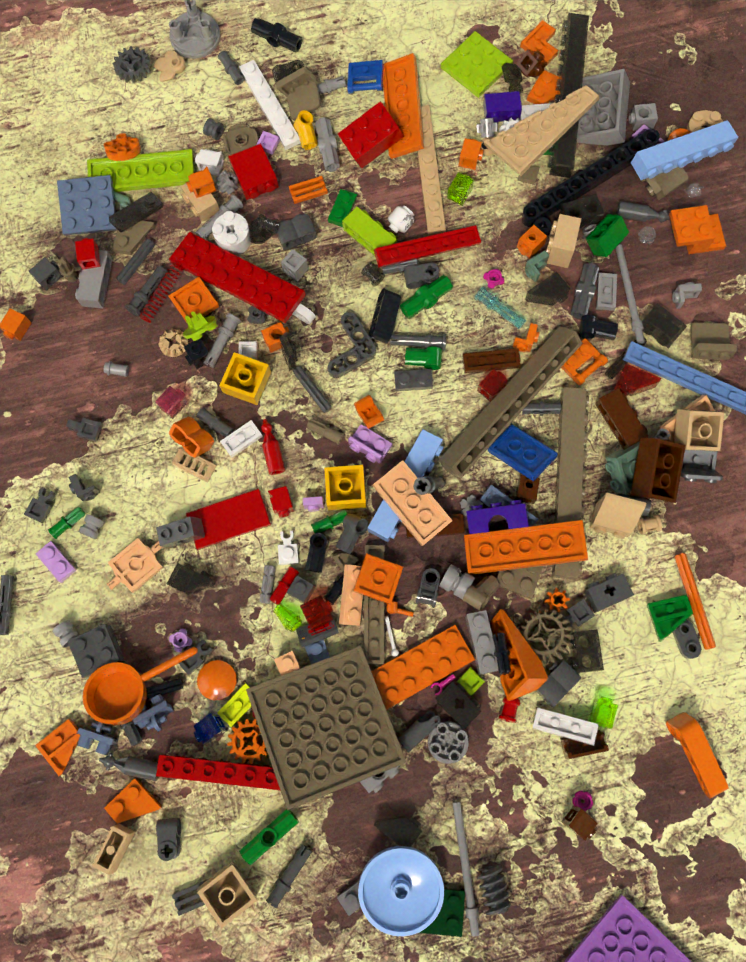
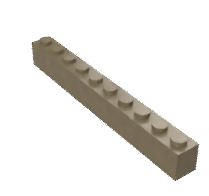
M559 326L439 458L438 461L448 473L461 479L583 344L575 330Z
M563 387L560 393L561 414H559L554 523L581 520L585 513V506H582V498L585 497V487H582L583 480L586 478V468H583V461H586L587 450H584V443H587L588 432H585V425L588 424V414L585 411L589 405V396L586 395V389ZM579 561L552 565V578L575 580L582 574V563H579Z

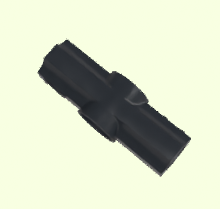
M255 18L252 22L251 32L265 38L271 46L279 47L280 45L295 53L300 50L303 42L302 37L287 31L282 24L275 23L273 25L260 18Z

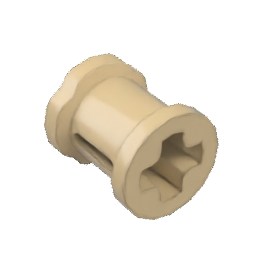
M657 514L651 518H640L637 523L641 535L655 530L657 532L662 531L661 519Z

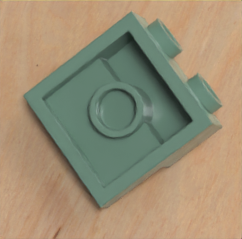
M640 442L626 450H618L606 457L607 463L605 468L611 474L612 481L610 486L616 493L627 494L632 491Z

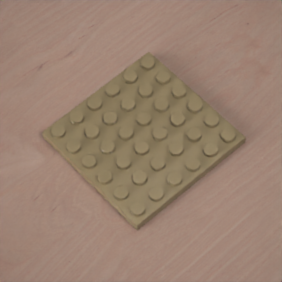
M361 646L246 689L288 811L406 763Z

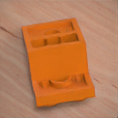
M707 205L670 211L669 216L677 247L687 246L688 254L725 249L726 243L718 214L709 215Z

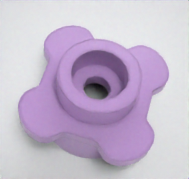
M180 629L179 632L169 637V641L175 646L174 650L176 652H181L186 646L192 645V639L187 636L186 629Z

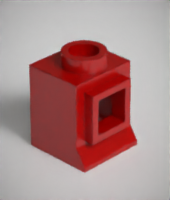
M287 486L268 491L273 511L280 518L291 515V512H294Z

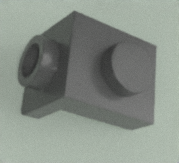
M74 474L68 477L71 482L69 484L70 490L82 501H90L100 493L99 489L94 485L85 488L82 479L78 475Z

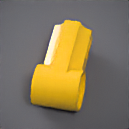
M303 110L299 112L293 127L299 135L302 148L311 150L318 145L312 126L313 116L310 112Z

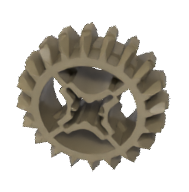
M545 609L544 614L541 610H537L538 616L530 613L532 619H525V622L528 623L527 626L521 625V629L525 630V632H521L522 636L543 663L547 664L549 659L552 663H555L556 656L562 660L563 656L561 653L569 654V651L565 648L573 646L572 643L568 642V640L574 639L573 635L568 634L573 631V628L568 626L570 621L568 619L564 620L565 616L563 614L558 615L556 610L550 612L549 609ZM546 621L556 622L560 629H550ZM539 625L538 632L533 634L535 628ZM546 632H548V633L550 634V636H548L549 638H548L547 640H545V639L543 638V636H545L544 634H545ZM561 638L558 645L554 647L555 640ZM533 643H543L547 651H538Z

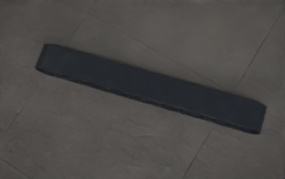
M655 129L646 130L529 203L523 209L522 223L527 227H532L536 219L551 216L632 165L631 161L638 151L657 145L660 138L659 132ZM527 214H533L534 217H528Z

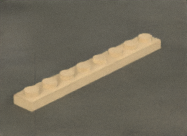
M425 105L420 106L424 149L418 150L417 155L427 233L429 236L444 233L446 228L430 106Z

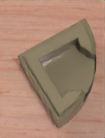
M531 166L522 176H518V181L535 185L540 167Z
M338 553L332 556L343 573L345 564L355 565L359 562L354 555L347 553Z

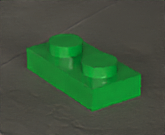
M340 189L328 217V223L343 227L342 220L352 212L357 200V194Z

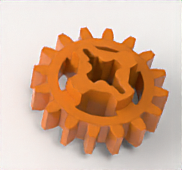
M246 719L245 724L239 721L238 728H231L234 734H228L232 742L227 743V745L233 747L230 750V754L236 753L235 760L241 757L243 764L246 763L247 759H249L250 764H254V758L261 761V754L267 756L268 753L265 750L264 741L263 745L259 743L261 732L257 725V720L254 719L250 723V719ZM254 727L250 733L243 731L244 728ZM253 736L252 742L254 744L247 746L246 744L248 741L246 740V737L249 738ZM237 737L240 739L241 746L239 748L237 746ZM251 749L257 752L254 755H245Z

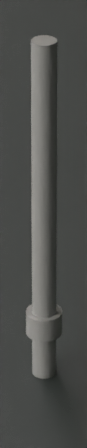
M619 244L615 249L632 318L631 327L632 331L635 332L637 344H643L645 342L642 331L644 327L642 320L639 318L623 246Z
M453 802L467 908H465L466 917L469 918L471 936H479L477 920L479 912L478 907L475 906L461 802Z

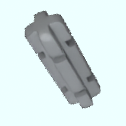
M265 565V576H263L262 594H260L259 601L263 604H270L275 567Z

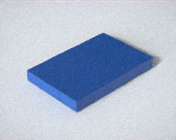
M513 424L488 448L489 453L532 481L558 455L556 451Z

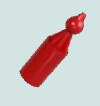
M263 419L261 430L265 433L262 447L269 475L281 474L286 470L279 441L271 433L272 425L266 419Z

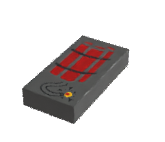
M333 615L296 629L301 647L339 633Z

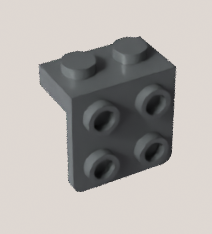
M685 450L681 477L690 482H696L697 479H705V482L717 483V480H723V475L715 471L718 451Z

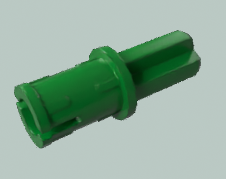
M76 507L65 517L62 516L61 520L53 527L49 528V533L57 539L67 529H72V525L84 517L85 512L82 508Z
M342 510L329 517L326 515V518L311 524L314 533H321L330 528L333 530L334 526L343 523V519L348 513L346 510Z

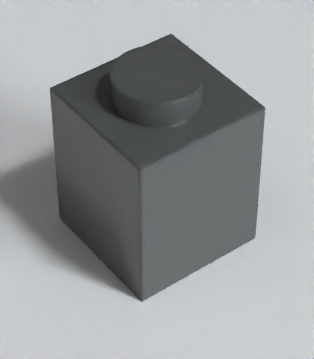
M296 576L287 594L306 605L315 590V586Z

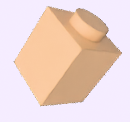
M293 651L274 659L281 676L301 669L300 663Z

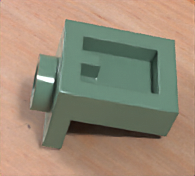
M546 250L526 263L525 273L534 282L538 281L540 277L539 271L547 265L549 254Z

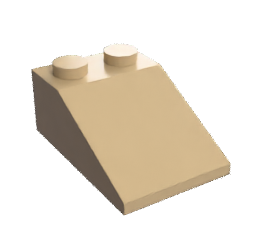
M605 493L594 505L589 528H593L597 533L605 534L608 532L612 533L616 538L625 539V537L632 534L646 507V503Z

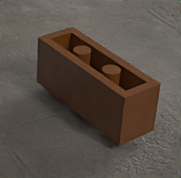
M619 388L598 399L595 405L623 450L640 442L641 438H648L647 428L644 424L640 423L637 412L630 407L626 395L623 392L621 393Z

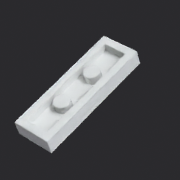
M537 708L533 729L593 746L599 724L541 708Z

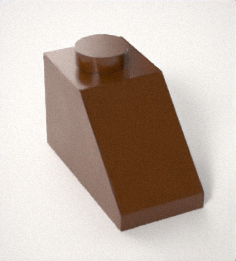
M574 805L562 820L564 825L585 841L587 838L591 839L597 831L595 827L598 823L583 809Z

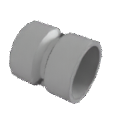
M451 564L439 587L448 592L452 590L453 595L463 600L465 592L472 585L475 577L466 572L462 574L461 569Z

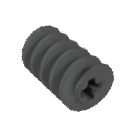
M491 865L478 869L477 871H482V874L477 879L484 880V883L479 885V887L486 889V892L481 895L489 899L483 904L484 906L491 907L486 912V915H496L508 911L509 909L507 908L511 906V902L505 900L509 897V893L503 891L507 885L501 882L505 878L504 874H499L502 871V866Z

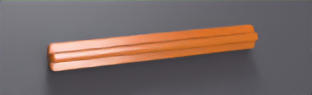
M685 553L677 554L675 560L704 649L715 648L716 644Z

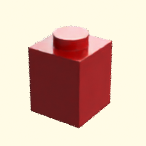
M85 238L81 241H75L77 262L82 270L101 267L99 247L94 239Z

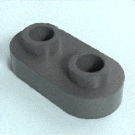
M686 620L672 633L681 655L684 658L693 659L701 654L702 648L693 624ZM682 626L687 628L686 633L681 630ZM689 645H693V652L689 650Z

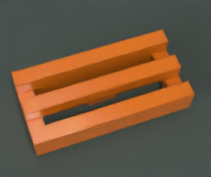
M322 176L289 186L294 204L328 194Z

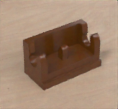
M597 731L594 746L565 737L560 738L565 759L609 751L608 745L604 742V732Z

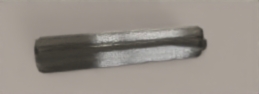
M644 338L645 342L639 345L644 346L647 342V339ZM626 350L605 372L609 379H613L628 363L623 360Z

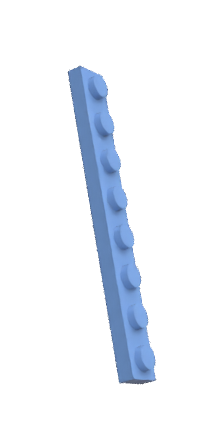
M631 341L623 357L624 361L698 394L707 395L708 398L746 415L745 391Z

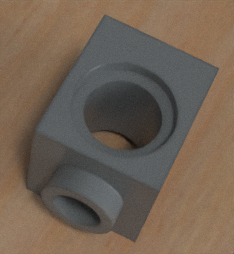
M45 257L29 270L32 277L45 290H48L62 278L58 271L60 270L58 265L53 260L49 262Z

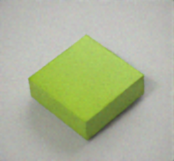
M471 667L457 681L470 696L485 682Z

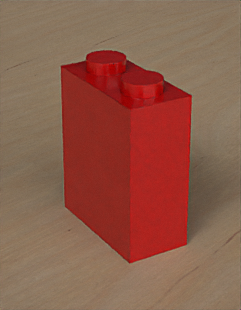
M261 143L228 156L231 168L238 179L246 200L257 198L263 193L272 192L279 188L277 177Z

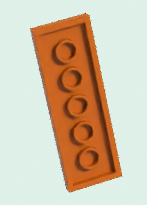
M412 53L384 63L383 67L385 108L404 135L401 140L388 149L391 159L424 149L416 56Z
M583 520L464 535L467 569L470 575L588 560Z
M454 625L371 671L387 710L473 662L475 658L458 628Z

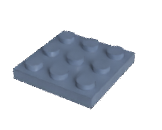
M110 175L57 181L63 235L118 230L113 182Z

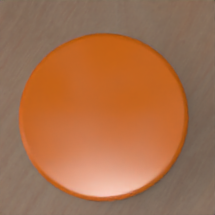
M120 133L116 135V139L104 143L106 156L113 161L129 160L141 152L139 139L127 137L125 133Z

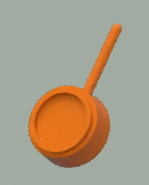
M191 647L141 675L132 666L121 662H113L101 666L91 674L83 690V704L87 713L94 720L109 725H123L132 721L141 713L146 703L147 689L144 682L197 654L198 649Z

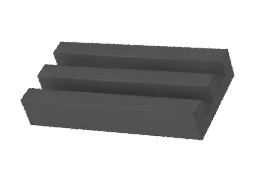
M205 881L172 894V898L175 900V907L178 910V916L205 905L203 901H200L182 909L183 904L200 898L198 893L183 900L179 899V896L196 890Z

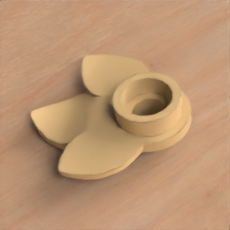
M166 51L165 57L157 59L153 65L155 69L161 71L160 82L171 80L175 74L182 73L186 68L185 60L178 56L175 51Z

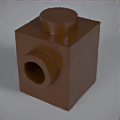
M520 475L515 500L534 504L537 500L540 478L537 477L532 481L526 476Z

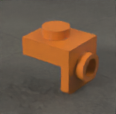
M530 323L526 340L515 337L512 347L518 348L520 352H530L533 342L537 343L540 332L536 331L538 325Z
M370 395L354 403L358 416L368 429L384 421L383 415L375 406Z

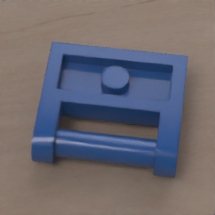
M383 60L349 63L348 93L352 94L355 91L376 89L377 91H383ZM376 80V82L354 84L355 81Z

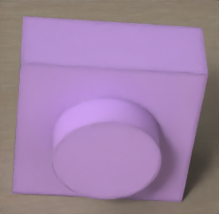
M263 131L256 145L261 143L264 151L273 155L280 142V138Z
M322 496L303 498L304 509H308L309 512H316L320 508H324Z

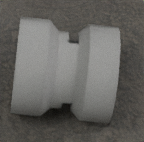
M87 514L84 519L86 524L81 526L78 532L97 539L99 535L98 528L103 526L104 521Z
M70 620L60 623L52 630L54 635L60 638V644L63 648L69 646L68 640L79 636V633L73 630V624Z

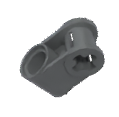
M434 263L410 265L403 270L408 289L430 285L439 278V268Z
M429 568L423 572L415 604L423 603L435 608L440 580L439 572L436 569ZM428 573H433L436 576L434 583L426 581L425 576Z
M180 818L158 819L156 823L158 856L163 861L175 859L181 853ZM166 848H173V852H166Z

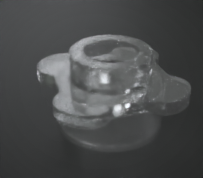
M699 183L689 184L687 189H684V192H687V197H698L702 195V189H705V186H700Z

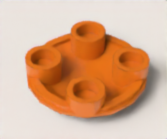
M221 660L205 664L197 677V686L200 693L213 701L224 700L229 697L237 683V674L233 667Z

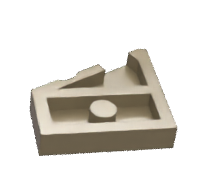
M121 217L113 245L114 253L132 255L137 250L138 245L142 244L146 239L147 233L155 229L154 222Z

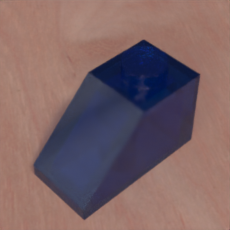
M217 713L208 714L193 726L196 730L193 732L195 738L199 743L202 742L203 744H208L228 731Z

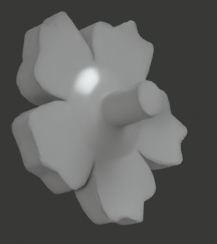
M473 495L467 497V500L462 499L460 502L461 509H463L461 514L467 516L466 511L471 510V506H483V503L480 500L476 501V496Z

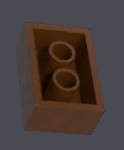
M641 438L631 495L656 501L676 503L686 445L658 438Z

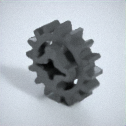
M130 46L129 50L123 48V53L117 52L119 57H114L115 62L113 66L120 80L125 79L126 83L132 80V83H135L136 79L141 82L142 76L147 78L146 73L151 72L149 67H152L149 55L145 53L144 49L140 51L139 47H136L133 50L132 46Z

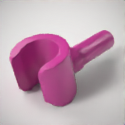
M452 674L440 683H433L430 689L434 685L439 686L440 691L435 694L439 695L442 692V688L456 678L455 675Z

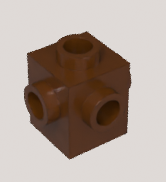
M527 49L516 64L521 69L523 75L536 78L543 73L547 62L540 51Z

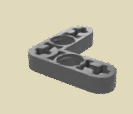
M352 312L342 315L341 325L355 348L329 362L327 369L329 375L333 378L342 377L372 360L376 355V347L357 316ZM346 319L352 320L353 329L349 323H346ZM361 332L364 337L361 340H356L353 338V335ZM364 343L367 349H371V354L365 352ZM355 356L357 361L354 364H349L347 358ZM333 366L339 367V372L332 371Z

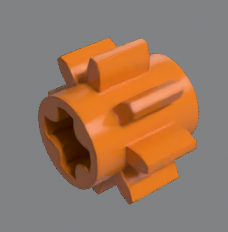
M555 588L554 594L551 592L546 593L549 599L545 600L544 603L549 604V610L556 609L560 613V607L565 610L568 608L565 602L569 601L570 598L565 597V590L558 592V589ZM559 597V603L557 605L554 604V598Z

